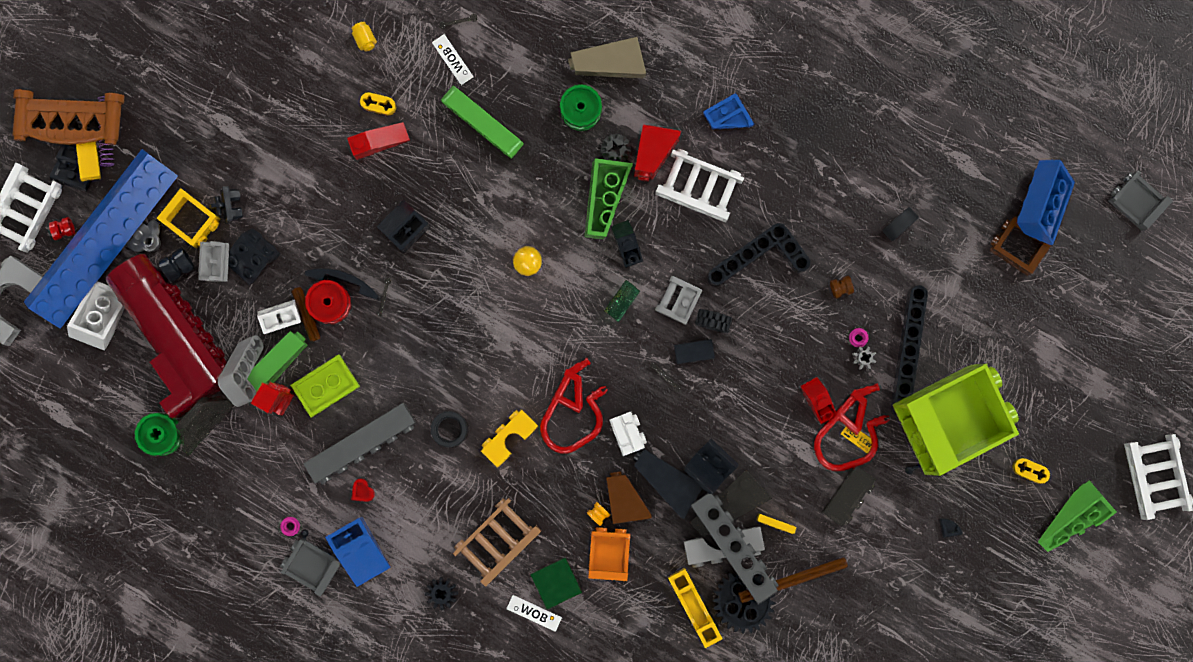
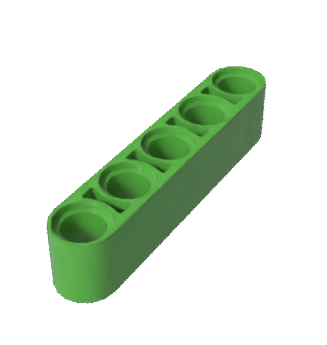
M452 86L441 99L444 105L509 158L512 159L524 145L519 138L455 86Z

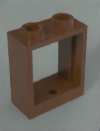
M1013 217L1003 223L1001 226L1003 231L999 236L996 235L990 243L992 247L989 251L1029 276L1033 274L1051 245L1035 239L1040 244L1027 264L1001 248V245L1014 226L1021 230L1017 224V218Z

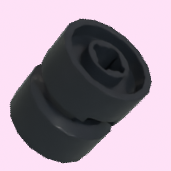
M182 247L172 253V258L168 256L158 261L161 270L170 282L177 280L181 276V272L187 274L195 269L191 258Z

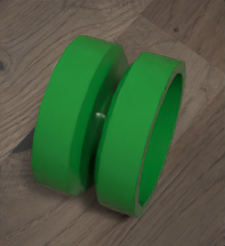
M583 84L574 85L567 89L562 95L560 102L563 121L571 129L577 131L593 128L599 122L602 114L601 98L597 91Z
M151 413L143 417L135 429V440L138 447L143 452L154 456L169 455L175 452L181 446L184 438V431L180 421L164 413Z

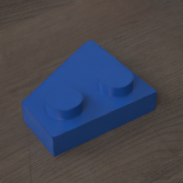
M736 93L703 111V115L712 129L754 126L751 117Z

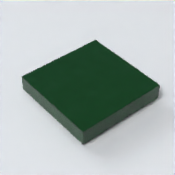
M566 557L530 574L547 610L582 593Z

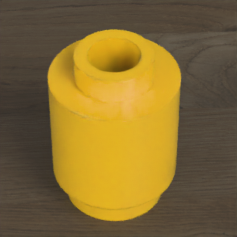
M365 22L355 24L351 29L359 49L367 52L375 48L377 41L369 25H366Z

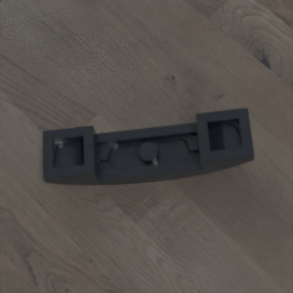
M333 269L305 271L304 275L319 281L327 280V277L330 276L360 286V295L377 301L380 300V296L369 285L346 272Z

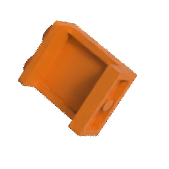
M596 527V531H592L588 578L627 581L630 533H626L627 529H615V532H607V528Z

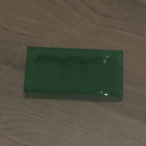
M625 280L604 312L619 322L640 290Z

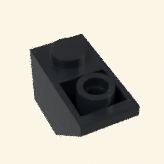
M629 220L611 226L625 268L643 262L638 242Z

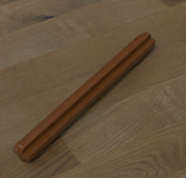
M843 557L778 579L776 582L779 586L776 588L779 591L848 567V563ZM748 590L739 593L742 603L754 599Z

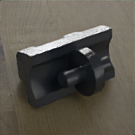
M229 186L222 187L223 189L220 191L222 202H220V196H215V203L209 206L211 210H216V216H221V209H223L225 224H231L233 220L241 219L243 215L241 207L231 208V202L240 201L239 190L229 189Z

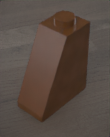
M620 471L610 473V477H606L613 524L652 518L651 513L626 475H621Z

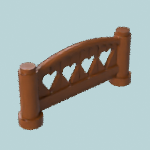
M14 90L13 98L16 99L12 134L14 140L26 141L28 136L54 144L75 145L105 140V144L117 145L121 105L124 104V95L105 93L104 102L33 99L34 92ZM41 113L46 127L44 129H40V127L33 129L32 124ZM59 114L64 123V128L62 130L58 128L52 130L50 125ZM77 114L82 123V129L79 131L75 128L69 130L68 126ZM95 115L101 128L99 131L94 129L88 131L87 125Z

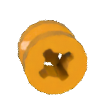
M598 502L594 504L592 510L587 512L599 526L603 524L605 518L611 515Z

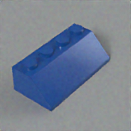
M1039 160L1038 166L1034 171V177L1029 185L1026 199L1023 201L1021 213L1017 218V224L1024 234L1049 245L1054 244L1075 181L1061 160Z

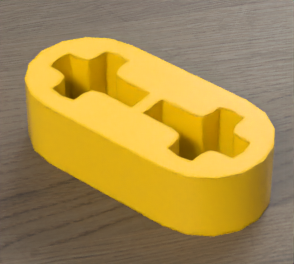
M365 93L360 98V104L366 111L390 116L396 111V104L390 97ZM369 97H371L372 101L376 102L377 104H370L369 106H367V104L364 101L368 100ZM387 102H390L392 108H388L387 111H385L383 106H380V104L386 105Z
M1024 458L1017 459L1013 463V471L1021 477L1035 483H1045L1049 480L1050 472L1042 465ZM1024 462V466L1029 468V471L1022 470L1020 472L1018 464H1022ZM1043 470L1044 478L1038 480V475L1034 474L1033 471L1040 472Z

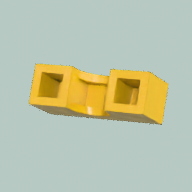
M516 410L509 417L511 421L506 426L502 424L495 431L497 435L493 439L488 438L482 444L483 449L481 452L496 467H499L512 454L505 446V440L508 435L517 433L526 440L539 427L523 410L520 412Z

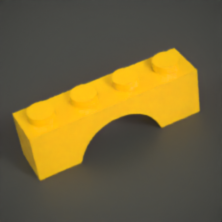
M683 568L668 576L704 647L707 648L722 640L686 569Z

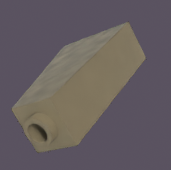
M637 37L571 52V58L568 59L570 70H574L575 75L646 78V70Z

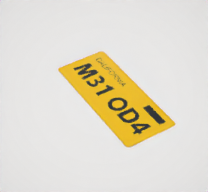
M847 427L844 428L841 435L866 453L870 451L872 444L870 437L861 431L858 435H855Z

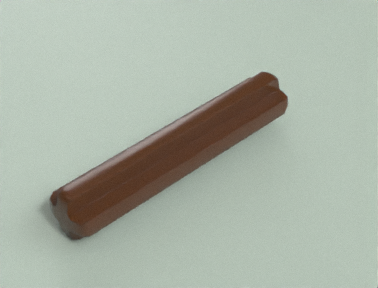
M301 287L294 288L292 294L311 342L320 339V335L313 317L308 313L305 306L303 290Z

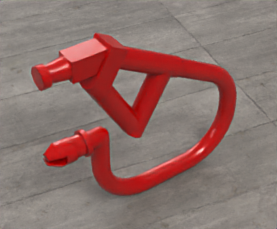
M587 358L566 369L564 377L541 421L540 433L542 439L551 450L557 453L566 454L574 452L593 440L602 429L603 416L594 400L606 394L608 389L604 392L601 390L606 388V386L599 387L586 397V401L596 416V425L590 434L571 446L561 447L554 444L547 433L548 421L558 403L580 413L583 407L582 377L576 373L591 364ZM571 379L574 380L575 402L563 397Z
M878 383L858 390L854 389L850 394L851 396L816 435L814 441L815 455L820 464L826 469L844 471L863 465L875 456L878 449V437L874 426L878 427V425L886 424L890 420H884L885 417H889L887 415L873 418V420L866 423L872 444L868 454L862 458L840 465L831 464L822 454L821 441L837 421H841L855 435L860 433L868 401L864 396L880 391ZM858 401L859 406L854 424L844 414Z

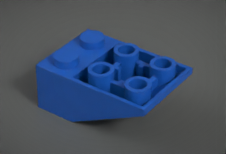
M363 517L354 520L325 537L356 587L391 568Z

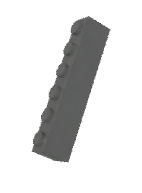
M402 403L303 464L314 483H321L323 485L332 479L331 475L337 472L339 475L348 470L347 466L353 462L358 464L365 459L364 455L369 452L371 454L376 453L382 449L380 445L385 442L388 444L398 439L397 435L402 432L404 434L409 433L415 429L413 425L417 423L406 404Z

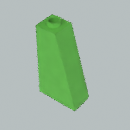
M290 331L252 369L247 380L255 388L256 393L262 382L267 384L269 382L274 383L307 347V344L304 342L306 338L298 331L296 333Z

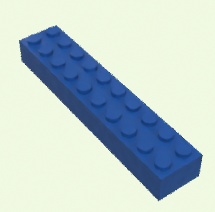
M141 149L25 299L24 303L28 309L61 328L178 175Z

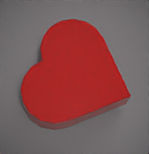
M357 479L353 484L351 500L368 502L374 499V489L369 487L365 479Z

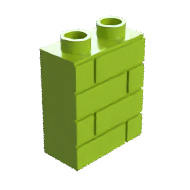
M987 364L967 366L893 404L894 410L902 423L901 425L925 475L941 476L1019 435L1015 423L1019 420L1018 414L1011 403L1004 402L999 392V388L1002 387V380L995 368L988 367Z

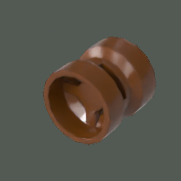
M849 275L842 277L839 281L836 279L830 280L831 291L835 299L840 298L843 294L850 295L854 293L853 283Z

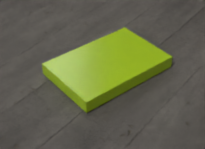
M340 354L290 385L311 418L360 387Z

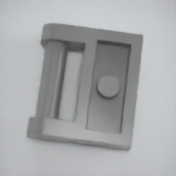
M671 276L669 279L670 284L655 311L686 325L702 289ZM680 286L682 290L672 311L666 308L676 287Z

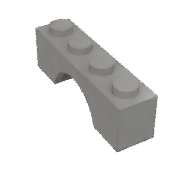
M757 526L742 529L741 531L745 535L742 539L746 545L749 543L756 551L754 556L760 555L761 551L765 550L761 528ZM702 537L683 541L687 564L692 565L693 568L704 566L703 562L711 561L712 564L723 562L722 558H726L720 549L710 547ZM738 542L730 546L731 551L735 553L739 552L742 548Z

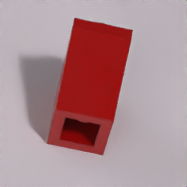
M818 377L800 386L819 423L823 424L830 420L836 411L828 390Z

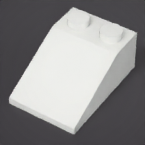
M98 281L94 284L79 304L67 325L69 337L105 351L124 310V306L117 300L110 286Z

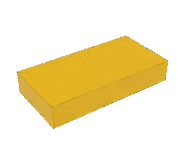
M96 142L76 144L81 181L101 179Z
M759 513L756 518L758 522L791 534L795 533L797 528Z

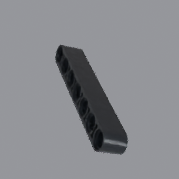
M921 285L911 288L907 294L891 400V412L896 417L898 416L893 404L914 393L928 298L927 289ZM914 290L921 292L922 297L920 300L913 296ZM912 309H916L919 312L917 319L911 316L910 312ZM910 327L916 330V336L914 338L908 335V329ZM907 346L913 349L912 356L906 355L905 348ZM904 365L909 366L911 369L908 376L902 372ZM901 384H905L908 388L905 395L899 391Z

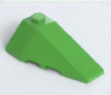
M1089 480L1072 494L1038 542L1049 552L1068 542L1072 535L1077 533L1082 535L1085 533L1086 528L1092 525L1095 527L1101 525L1117 512Z

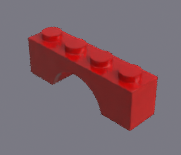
M262 382L251 404L267 413L272 414V412H275L278 415H283L294 395L290 393L291 389L282 384Z

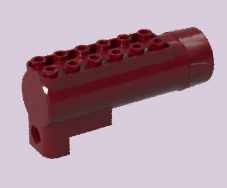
M146 254L134 256L112 270L106 277V282L158 355L150 361V364L171 392L168 397L159 403L171 418H180L200 402L221 390L218 385V378L227 364L224 358L225 354L221 348L215 346L213 336L203 329V322L198 316H194L188 301L182 299L180 289L175 284H169L164 281L161 273L156 270Z

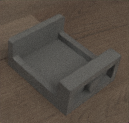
M1138 170L1134 173L1129 172L1124 177L1123 185L1114 188L1110 193L1112 197L1108 201L1141 231H1144L1157 220L1173 200L1169 196L1163 197L1139 176L1141 172Z
M304 538L300 539V541L296 540L290 549L293 553L289 558L285 557L280 565L283 568L280 573L290 576L315 591L314 593L321 597L341 563L338 558Z

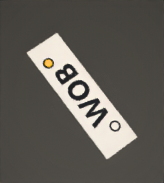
M445 34L432 42L461 85L473 78V75Z
M514 595L507 606V610L555 632L562 617Z

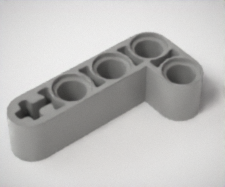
M256 335L237 344L218 378L219 388L236 407L251 402L256 395L255 388L247 380L263 350V342Z

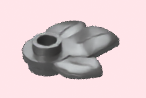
M153 219L148 225L141 223L132 235L133 238L127 242V246L134 252H142L144 250L147 252L157 251L161 246V241L158 237L160 233L158 222Z

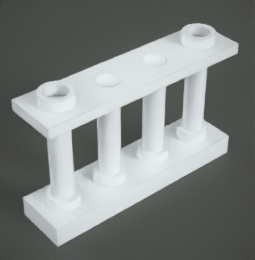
M673 150L671 157L676 158L666 184H663V186L658 185L655 195L726 223L730 214L726 212V206L735 184H742L744 177H741V173L731 170L729 172L688 156V152L684 150ZM684 161L694 166L684 190L679 193L674 191L673 185ZM700 169L711 172L702 197L696 200L691 198L692 195L690 193ZM719 175L729 179L719 205L714 207L709 205L708 200Z
M15 163L0 192V234L20 243L18 249L28 253L34 247L35 238L55 199H58L61 195L63 185L53 181L50 186L28 175V168ZM26 182L47 192L42 203L19 192L20 185ZM17 199L38 209L34 219L32 220L10 209L12 201ZM9 216L29 226L25 236H21L3 227L1 224L3 218Z
M1175 434L1165 435L1166 442L1142 447L1138 445V442L1124 444L1140 516L1143 520L1154 519L1156 511L1182 506L1183 511H1193V497L1188 491L1179 452L1180 441ZM1169 450L1170 461L1146 466L1142 463L1141 456L1143 454ZM1173 468L1174 480L1150 485L1147 483V473ZM1177 487L1179 499L1155 504L1151 502V492Z

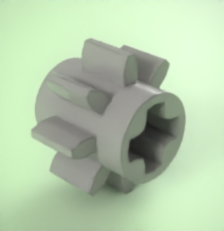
M859 347V353L852 354L856 357L853 364L858 363L859 370L863 366L871 369L870 363H876L873 360L876 352L871 353L869 351L870 347H867L864 351L862 347ZM863 355L868 356L866 362L860 359Z

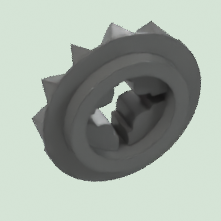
M620 134L609 135L603 140L601 145L602 156L605 160L625 162L631 154V144L625 136ZM613 142L617 146H622V148L619 149L620 156H618V153L616 154L615 151H611V149L613 148Z

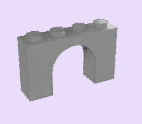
M9 256L1 264L0 294L3 290L13 285H20L31 293L43 275L18 258ZM0 315V343L10 346L21 330Z

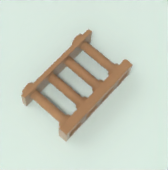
M503 498L495 506L497 510L465 542L461 540L454 547L456 549L453 553L455 556L461 552L482 573L483 579L480 582L485 587L541 532L537 525L534 528L529 527L508 506L512 501L510 498L507 500ZM501 511L524 532L523 535L525 537L520 542L518 540L515 541L494 520ZM487 525L510 546L509 549L511 551L506 556L501 554L480 533ZM474 538L496 559L497 565L493 569L487 568L466 547Z

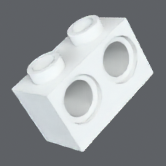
M295 300L258 311L257 315L263 334L301 322Z

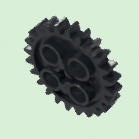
M736 572L735 577L728 573L729 580L722 578L724 584H717L720 590L713 591L714 594L718 595L717 598L712 599L713 602H717L713 609L719 610L715 616H722L720 623L727 622V629L733 626V632H737L740 628L741 633L744 634L747 628L748 632L752 633V627L759 631V624L766 626L765 618L771 620L768 612H774L770 605H775L776 602L768 598L758 605L756 601L750 600L742 608L739 595L734 594L733 587L736 584H740L742 587L741 592L746 590V586ZM758 575L756 578L753 577L752 581L755 585L759 586L764 583V580L761 582L762 576ZM733 602L736 605V611L730 614L727 606ZM742 608L741 618H738V614ZM753 609L755 615L749 620L746 617V611Z

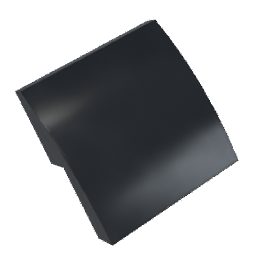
M62 144L56 156L57 162L49 176L50 179L87 192L92 180L81 181L76 145Z

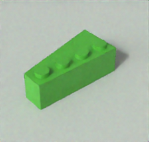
M596 158L592 162L584 237L604 239L607 236L633 163Z

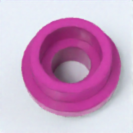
M856 328L849 334V341L854 347H863L868 342V334L864 329ZM857 334L862 337L860 342L855 339Z
M287 517L281 522L280 528L284 535L294 536L300 530V523L294 517ZM289 523L294 525L293 530L288 529Z

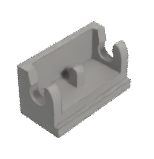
M200 242L198 280L209 282L227 281L229 243Z

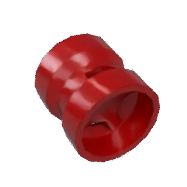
M69 217L63 218L59 222L52 221L49 223V229L54 240H60L63 236L70 237L75 235V228Z

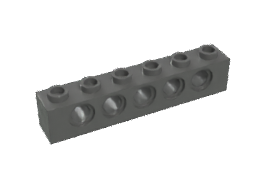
M708 493L691 506L759 605L777 593L776 587L779 585L773 576L768 577L765 572L767 567L761 559L757 561L754 556L756 551L750 543L746 545L742 539L745 535L739 527L735 529L731 523L734 519L730 513L722 510L720 506L723 503L719 497ZM710 511H718L719 517L716 520L710 519L708 517ZM723 526L729 527L731 530L730 534L722 536L719 533L720 528ZM732 543H740L742 546L741 550L736 553L731 551L730 546ZM750 559L753 565L751 568L745 569L741 565L742 561ZM761 575L764 578V583L759 586L755 585L752 581L753 577Z

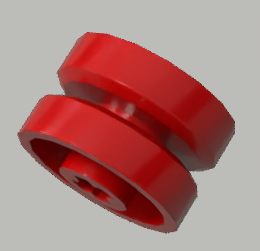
M322 280L313 284L308 290L305 297V306L308 313L314 319L325 324H336L343 321L349 314L351 298L348 291L340 284L331 280ZM327 299L331 300V303L329 305H325L327 304Z

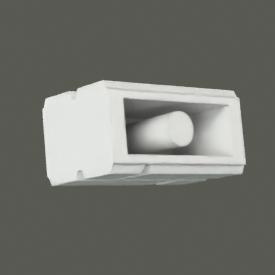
M629 412L609 420L623 456L645 448L644 444L647 442L643 432L639 433L637 426L640 423L636 414L632 415Z

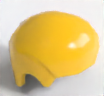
M531 246L519 248L513 257L515 270L525 276L536 274L542 265L540 252Z

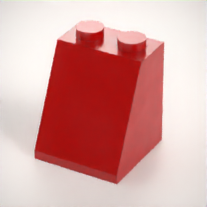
M643 125L634 175L638 177V180L649 181V179H654L678 144L681 131Z

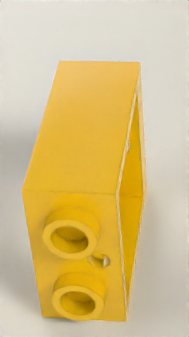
M181 188L157 217L159 221L195 248L200 246V242L207 241V235L217 229L220 220L218 216ZM187 200L209 216L193 239L171 223Z

